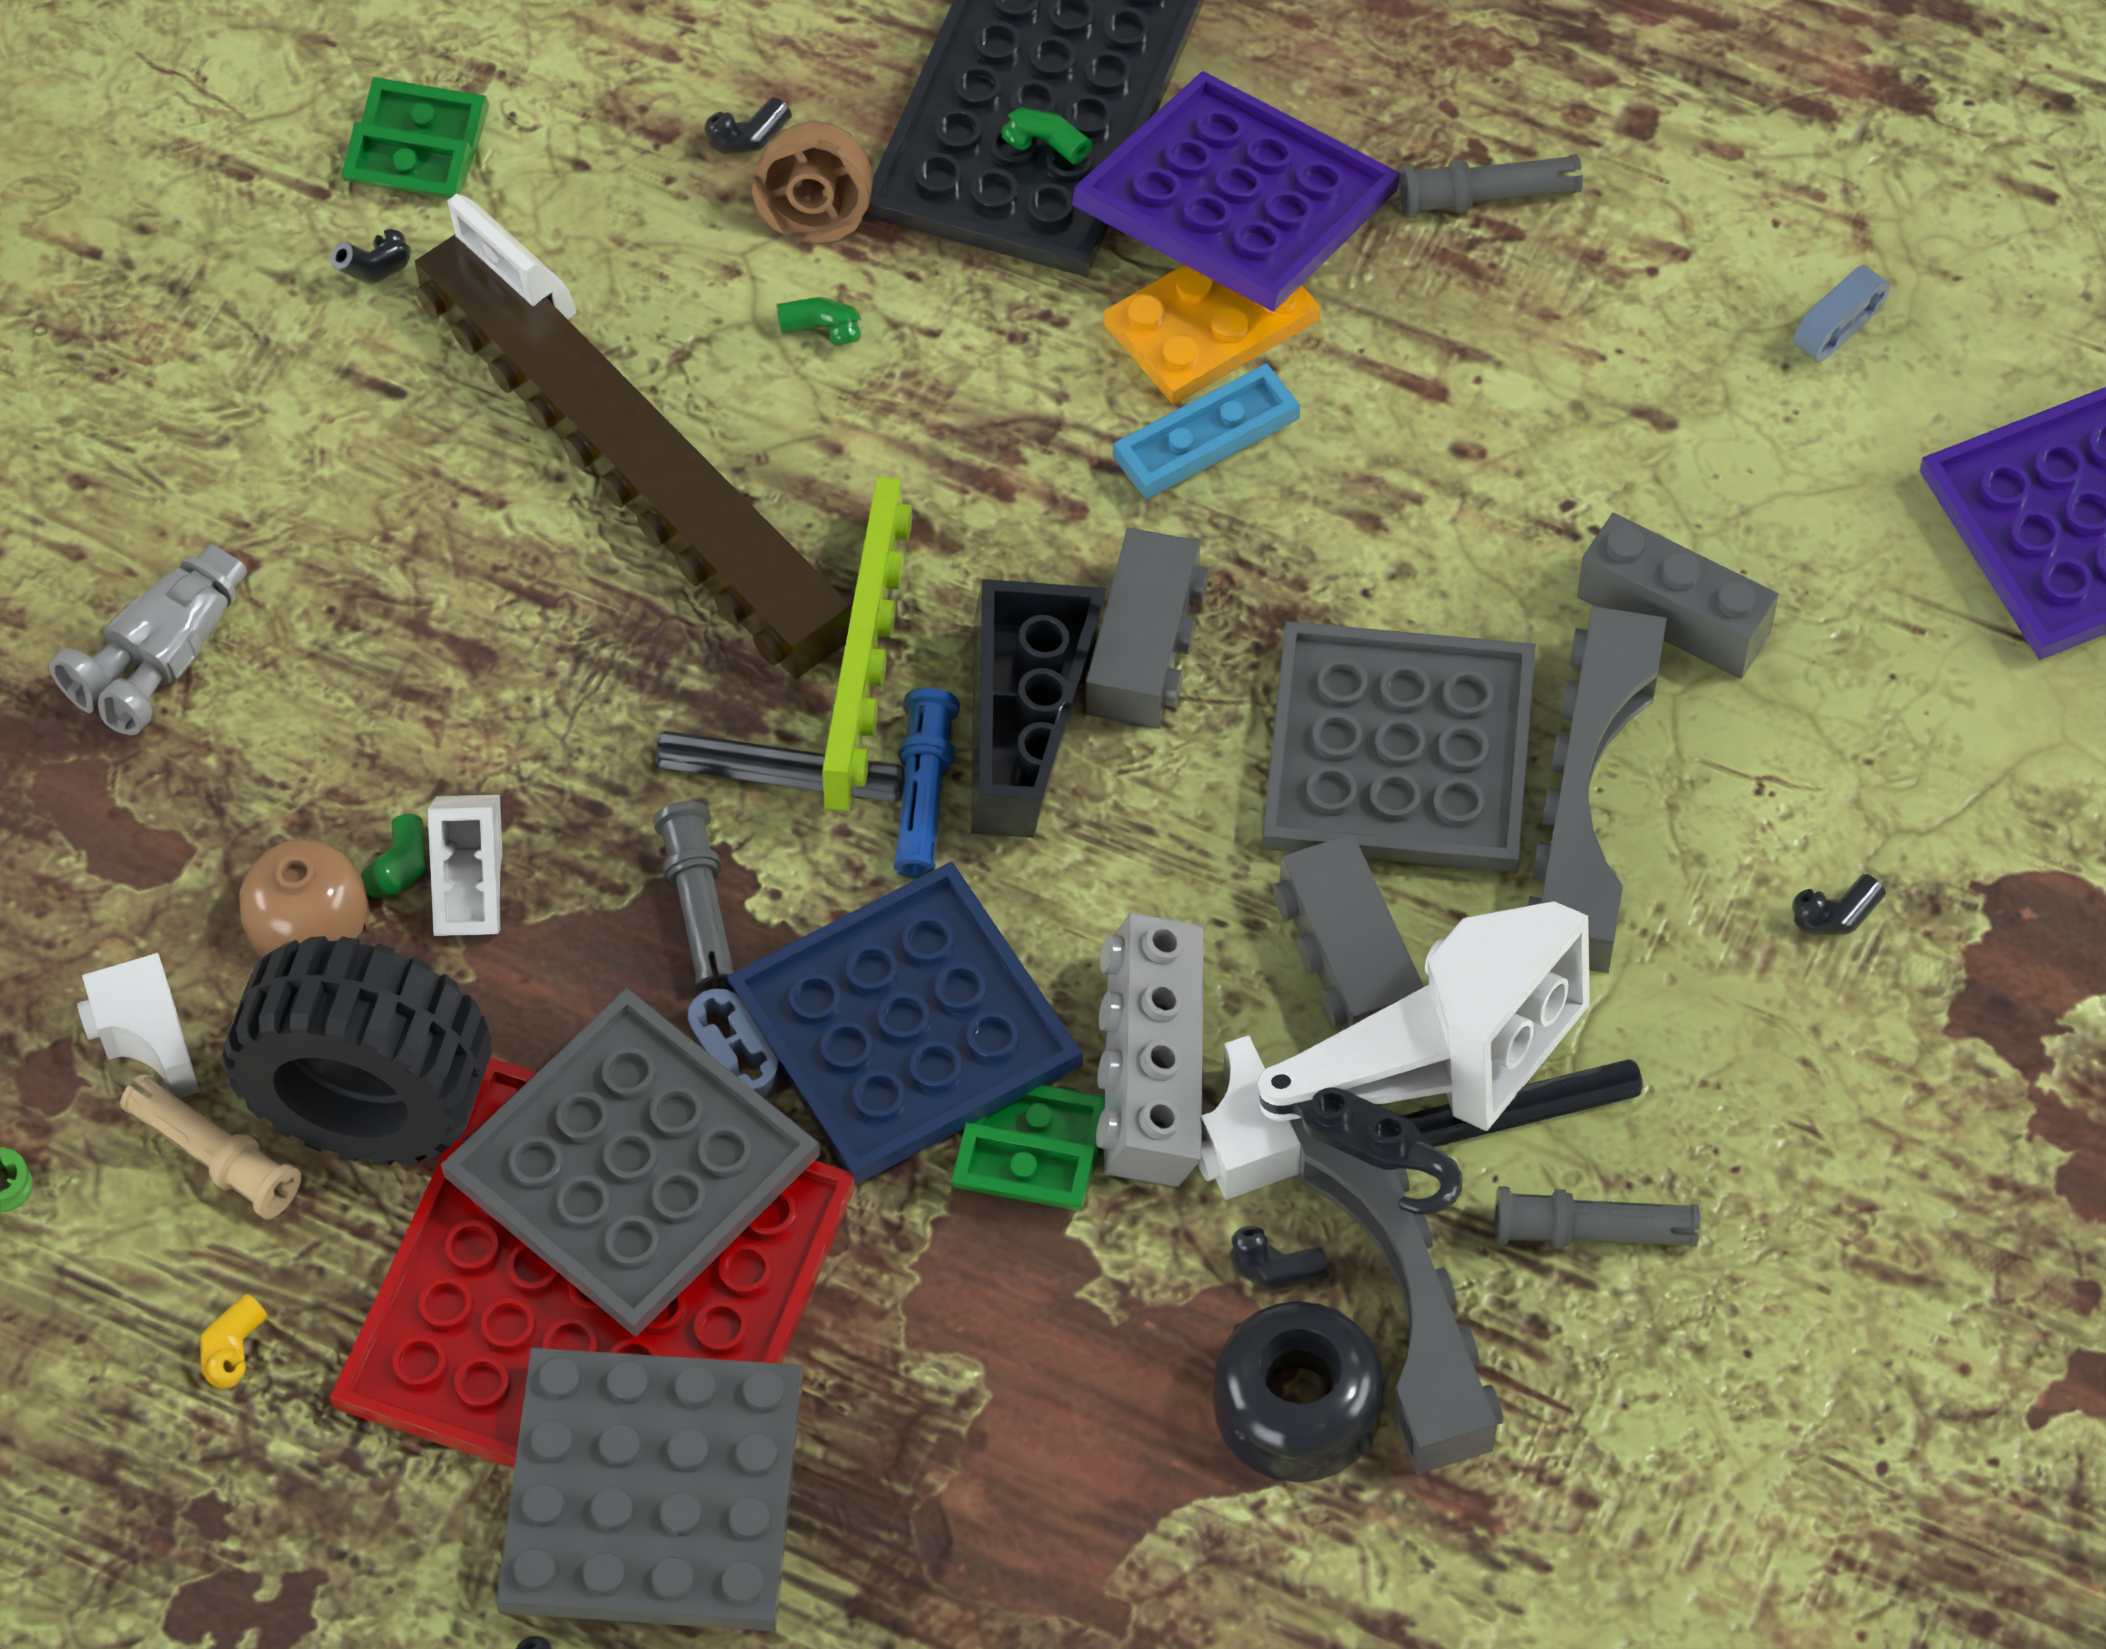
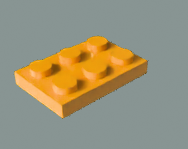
M1183 265L1104 310V326L1172 405H1175L1320 321L1321 306L1301 285L1273 312L1192 268Z

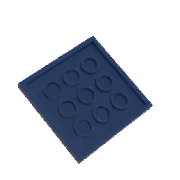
M952 861L726 976L729 991L735 993L778 1059L779 1069L844 1170L852 1173L855 1185L965 1128L966 1122L975 1123L1026 1096L1027 1093L1041 1085H1047L1083 1066L1082 1051Z

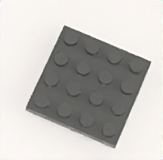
M1286 621L1262 849L1295 852L1354 833L1365 859L1517 873L1536 644Z
M626 988L441 1164L443 1175L447 1180L631 1334L637 1337L820 1156V1146L818 1141Z
M531 1348L496 1602L499 1613L776 1631L803 1383L802 1365Z

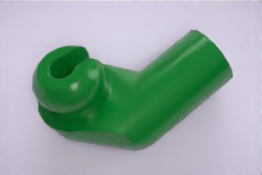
M1020 107L1008 114L1010 120L1001 129L1002 138L1015 148L1020 150L1027 149L1035 136L1047 142L1072 164H1078L1084 160L1092 148V141L1056 113Z

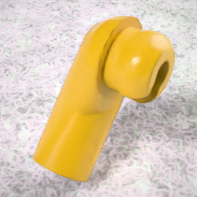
M247 1293L238 1299L201 1334V1372L205 1379L214 1387L225 1389L239 1383L246 1370L243 1340L268 1318L262 1306Z

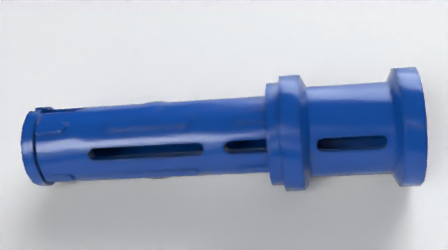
M935 688L912 690L905 695L903 709L908 715L906 738L899 744L898 756L906 769L894 870H898L897 873L902 876L918 879L935 870V850L943 776L955 759V749L950 743L952 720L958 717L960 702L952 693Z

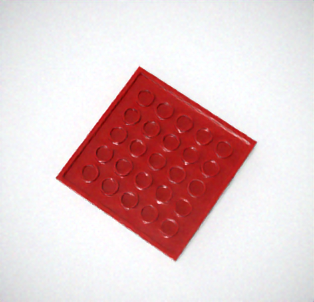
M490 1058L467 1127L461 1138L443 1152L331 1393L330 1400L333 1409L515 1469L531 1348L782 1364L857 1186L854 1183L852 1173L814 1161L635 1337L444 1177L441 1164L538 1073Z

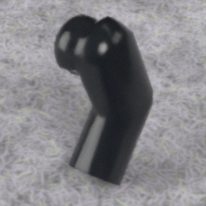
M772 97L749 121L735 122L731 113L717 112L707 119L704 130L707 136L710 137V146L723 154L759 151L792 118V113L782 100Z
M395 229L384 230L386 239H383L378 234L373 241L374 250L370 252L349 242L342 241L338 243L331 252L330 263L334 269L363 283L375 284L404 269L411 257V248L406 244L403 233Z
M1862 874L1840 899H1826L1821 891L1814 893L1812 889L1803 890L1795 896L1792 902V910L1795 914L1794 922L1801 930L1810 935L1851 934L1856 931L1885 897V888L1873 876Z
M1251 1225L1241 1227L1231 1238L1233 1248L1230 1252V1258L1236 1269L1269 1290H1279L1328 1278L1327 1262L1321 1246L1283 1254L1268 1244V1238L1265 1236L1263 1229Z

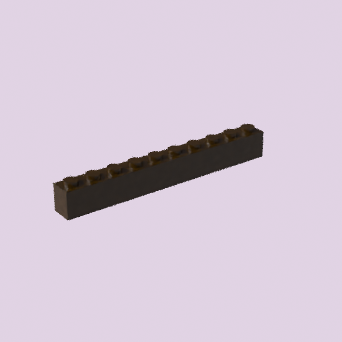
M455 234L415 260L419 287L415 289V292L424 310L434 319L441 316L452 327L453 335L461 348L470 356L477 353L488 364L489 371L497 385L506 393L514 391L525 402L526 410L534 423L543 431L551 429L562 440L564 450L571 461L580 469L588 467L599 478L600 485L609 500L618 508L626 506L637 517L638 524L647 539L656 547H660L663 544L675 556L680 571L691 584L698 586L702 583L714 596L717 608L730 624L734 626L739 623L742 624L753 636L757 650L769 664L775 666L780 663L796 680L846 644L851 618V605L546 297L532 306L457 238Z

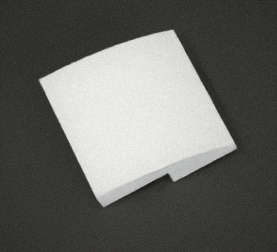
M455 194L447 200L456 237L525 300L534 306L546 297L567 319L577 313L574 301L565 284L477 203L459 194Z

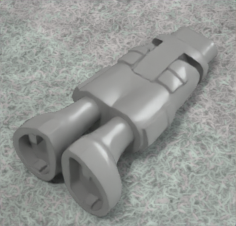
M212 544L208 545L197 558L187 556L180 564V567L166 574L141 598L137 597L126 604L123 610L108 623L103 630L107 646L98 654L90 657L88 654L77 649L67 648L60 650L48 664L54 681L78 708L90 714L98 706L100 716L106 726L122 734L137 735L151 721L153 712L149 702L151 695L158 685L166 686L169 683L174 685L186 672L191 663L196 660L202 649V644L215 631V626L218 624L226 608L236 599L234 588L247 575L246 567L238 559ZM141 664L127 680L117 679L128 665Z

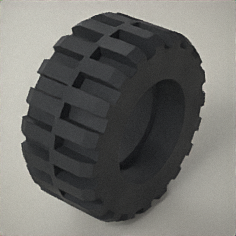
M314 936L307 938L301 944L297 940L285 943L262 957L255 965L224 1042L223 1063L233 1091L238 1098L246 1099L248 1110L257 1118H266L272 1122V1129L287 1138L292 1135L305 1141L304 1146L319 1152L322 1149L339 1154L338 1158L354 1162L361 1158L371 1160L373 1165H391L396 1160H401L405 1165L419 1163L426 1157L433 1158L450 1148L453 1143L461 1138L467 1127L492 1053V1038L485 1017L481 1016L479 1006L470 994L462 995L460 993L457 982L446 974L440 976L431 971L429 963L415 956L409 959L396 954L395 948L380 943L376 947L361 944L360 939L342 936L338 941H329L326 936Z

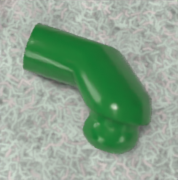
M814 297L776 304L781 334L828 326L830 342L835 346L855 343L861 338L858 321L862 319L857 309L851 305L826 297Z
M404 814L392 820L393 847L377 857L372 865L365 867L361 872L366 893L370 897L380 899L386 895L394 896L424 875L426 854L423 819L420 816Z

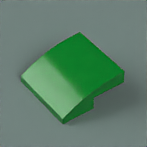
M373 77L362 122H354L341 174L343 181L450 199L455 194H460L469 174L490 105L486 96Z
M1041 1085L1027 1093L1026 1096L975 1123L966 1122L952 1177V1187L1082 1212L1101 1150L1096 1143V1131L1100 1115L1105 1109V1097Z

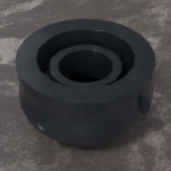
M1295 1301L1278 1303L1259 1310L1234 1326V1332L1226 1340L1217 1359L1213 1406L1216 1425L1225 1444L1240 1461L1256 1472L1277 1480L1306 1482L1322 1480L1340 1473L1359 1460L1362 1455L1369 1454L1373 1447V1439L1380 1425L1385 1382L1381 1360L1370 1338L1356 1322L1340 1311L1322 1304ZM1298 1367L1312 1370L1320 1375L1329 1386L1330 1393L1318 1401L1298 1404L1284 1401L1274 1395L1267 1385L1275 1375L1283 1370Z

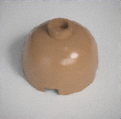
M819 121L797 123L774 135L761 154L756 165L752 195L758 212L778 232L784 234L785 228L790 231L808 233L802 241L814 244L837 241L855 231L861 223L863 214L868 209L870 202L873 171L867 153L847 131L835 124Z
M299 839L282 842L270 848L247 870L239 891L242 927L246 938L260 957H264L281 945L293 940H297L301 944L307 938L314 936H326L329 941H338L342 936L357 938L362 932L364 924L367 928L370 919L368 895L359 872L347 855L330 844Z

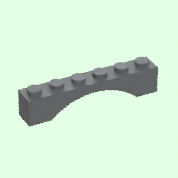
M1592 606L1588 630L1575 629L1570 665L1581 667L1579 682L1566 681L1561 718L1572 719L1570 735L1557 733L1551 771L1562 772L1563 778L1561 789L1548 787L1542 825L1554 827L1551 843L1538 842L1533 879L1545 881L1542 898L1529 896L1527 906L1555 901L1588 915L1589 970L1609 973L1623 885L1607 863L1595 835L1589 806V786L1593 772L1611 741L1631 719L1653 704L1667 617Z
M1302 1118L1289 1120L1301 1144L1298 1174L1302 1184L1332 1201L1361 1226L1382 1252L1398 1283L1407 1315L1409 1350L1396 1387L1393 1417L1416 1475L1493 1452L1497 1425L1503 1423L1501 1405L1493 1386L1489 1384L1482 1387L1474 1367L1479 1364V1354L1475 1339L1467 1325L1458 1327L1451 1307L1456 1305V1298L1450 1277L1444 1267L1435 1269L1427 1250L1432 1248L1433 1244L1425 1215L1413 1214L1401 1210L1398 1206L1399 1199L1406 1197L1404 1192L1410 1189L1406 1169L1383 1170L1312 1138L1305 1131Z

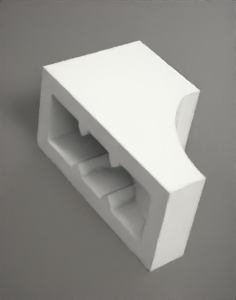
M500 795L436 796L428 807L434 936L498 934L501 929L500 870L501 859L503 858Z
M155 953L82 975L89 1000L79 1002L77 1006L87 1039L91 1040L100 1037L108 1060L127 1057L152 1067L164 1078L172 1094L177 1098L199 1093L200 1090L159 954Z
M1249 1035L1225 1043L1223 1075L1228 1089L1223 1100L1213 1112L1201 1115V1160L1198 1166L1206 1181L1216 1179L1225 1200L1297 1175L1299 1172L1301 1144L1290 1121L1272 1120L1266 1117L1260 1109L1258 1078L1265 1068Z

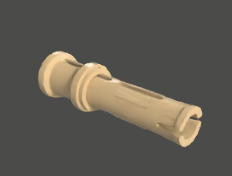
M142 1074L133 1080L137 1086L143 1089L142 1094L130 1085L126 1087L120 1101L121 1108L125 1112L134 1115L209 1168V1176L216 1186L222 1190L234 1189L253 1203V1210L263 1219H272L278 1216L293 1200L301 1182L300 1171L291 1164L279 1165L260 1152L259 1143L251 1136L242 1134L230 1135L158 1085L147 1074Z

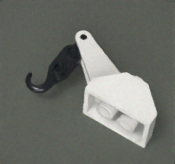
M1553 901L1463 918L1446 939L1441 938L1437 940L1430 949L1425 962V972L1429 975V985L1308 1050L1265 1069L1258 1078L1259 1104L1262 1113L1275 1121H1289L1302 1118L1303 1127L1312 1138L1380 1169L1395 1170L1402 1168L1420 1170L1437 1178L1440 1182V1188L1434 1195L1422 1199L1402 1197L1398 1201V1206L1401 1210L1421 1215H1430L1444 1211L1456 1202L1462 1191L1463 1175L1456 1161L1443 1151L1434 1148L1409 1119L1376 1104L1446 1093L1454 1117L1488 1131L1515 1098L1516 1093L1528 1082L1590 1006L1588 915Z

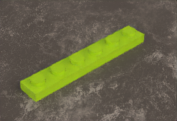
M876 477L822 770L825 809L850 811L854 786L865 787L869 750L861 748L863 736L873 737L876 730L878 700L870 698L872 686L883 687L887 652L886 649H879L881 637L891 638L893 634L895 600H888L890 589L901 588L904 553L896 552L898 541H909L912 524V505L902 504L901 479Z

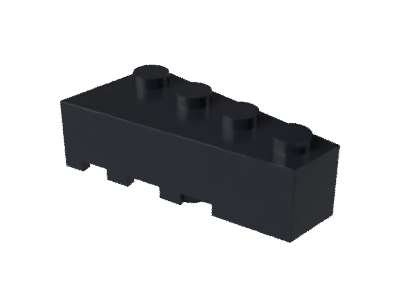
M982 579L974 617L971 834L1034 838L1096 635L1107 588Z

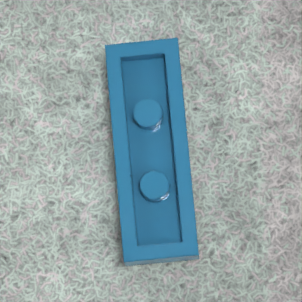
M1266 363L1113 443V458L1144 499L1147 500L1299 420L1300 404Z

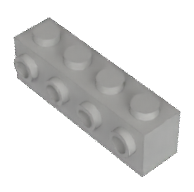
M1130 912L1115 934L1107 935L1104 940L1100 955V969L1102 973L1108 974V987L1100 1006L1099 1028L1100 1030L1107 1031L1106 1050L1099 1063L1097 1081L1098 1087L1105 1089V1109L1100 1115L1096 1131L1097 1146L1104 1149V1174L1179 1187L1201 1160L1204 926Z

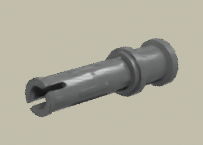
M1573 154L1568 157L1469 167L1467 162H1462L1460 159L1451 160L1447 167L1414 170L1412 165H1401L1399 170L1401 173L1399 194L1405 218L1410 219L1416 218L1419 211L1452 208L1455 213H1465L1467 209L1472 208L1473 202L1567 192L1580 193L1583 186L1582 175L1558 177L1557 173L1582 169L1579 156Z
M683 801L667 805L660 809L653 818L655 831L664 838L668 857L663 864V872L666 880L678 889L697 990L705 992L714 989L711 968H716L720 989L727 990L726 976L735 971L714 879L719 874L721 862L717 852L710 849L706 826L710 823L711 816L707 805L696 801Z
M1498 1186L1494 1212V1240L1496 1246H1507L1509 1240L1550 1242L1553 1249H1563L1564 1246H1570L1571 1240L1688 1245L1689 1247H1697L1699 1234L1695 1233V1229H1700V1209L1698 1204L1673 1205L1573 1200V1194L1566 1193L1565 1189H1554L1552 1195L1511 1193L1508 1186Z

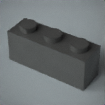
M1612 512L1583 555L1577 598L1593 606L1667 617L1664 641L1740 679L1743 678L1771 635L1779 593Z
M1127 527L1086 680V715L1160 729L1165 707L1177 706L1181 692L1183 670L1175 668L1179 653L1190 655L1196 629V618L1189 617L1192 602L1203 603L1209 578V567L1200 566L1199 540Z
M1354 833L1281 856L1280 882L1273 884L1275 901L1285 921L1294 919L1301 935L1297 937V947L1301 961L1309 974L1317 972L1325 988L1321 990V1001L1326 1017L1332 1027L1341 1025L1342 1029L1345 1030L1424 987Z

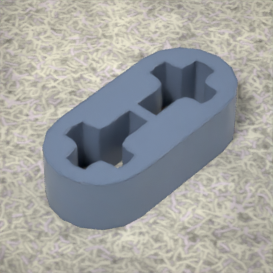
M1866 265L1859 266L1805 315L1795 331L1793 343L1818 362L1824 361L1877 313L1888 296L1890 283Z
M711 989L702 992L694 998L688 1010V1023L692 1040L765 1100L770 1098L779 1086L780 1072L778 1059L738 996L726 989ZM716 1013L722 1020L728 1018L731 1037L725 1039L716 1025H708L707 1016ZM743 1054L752 1068L760 1067L761 1077L751 1080L747 1074L739 1075L736 1056Z

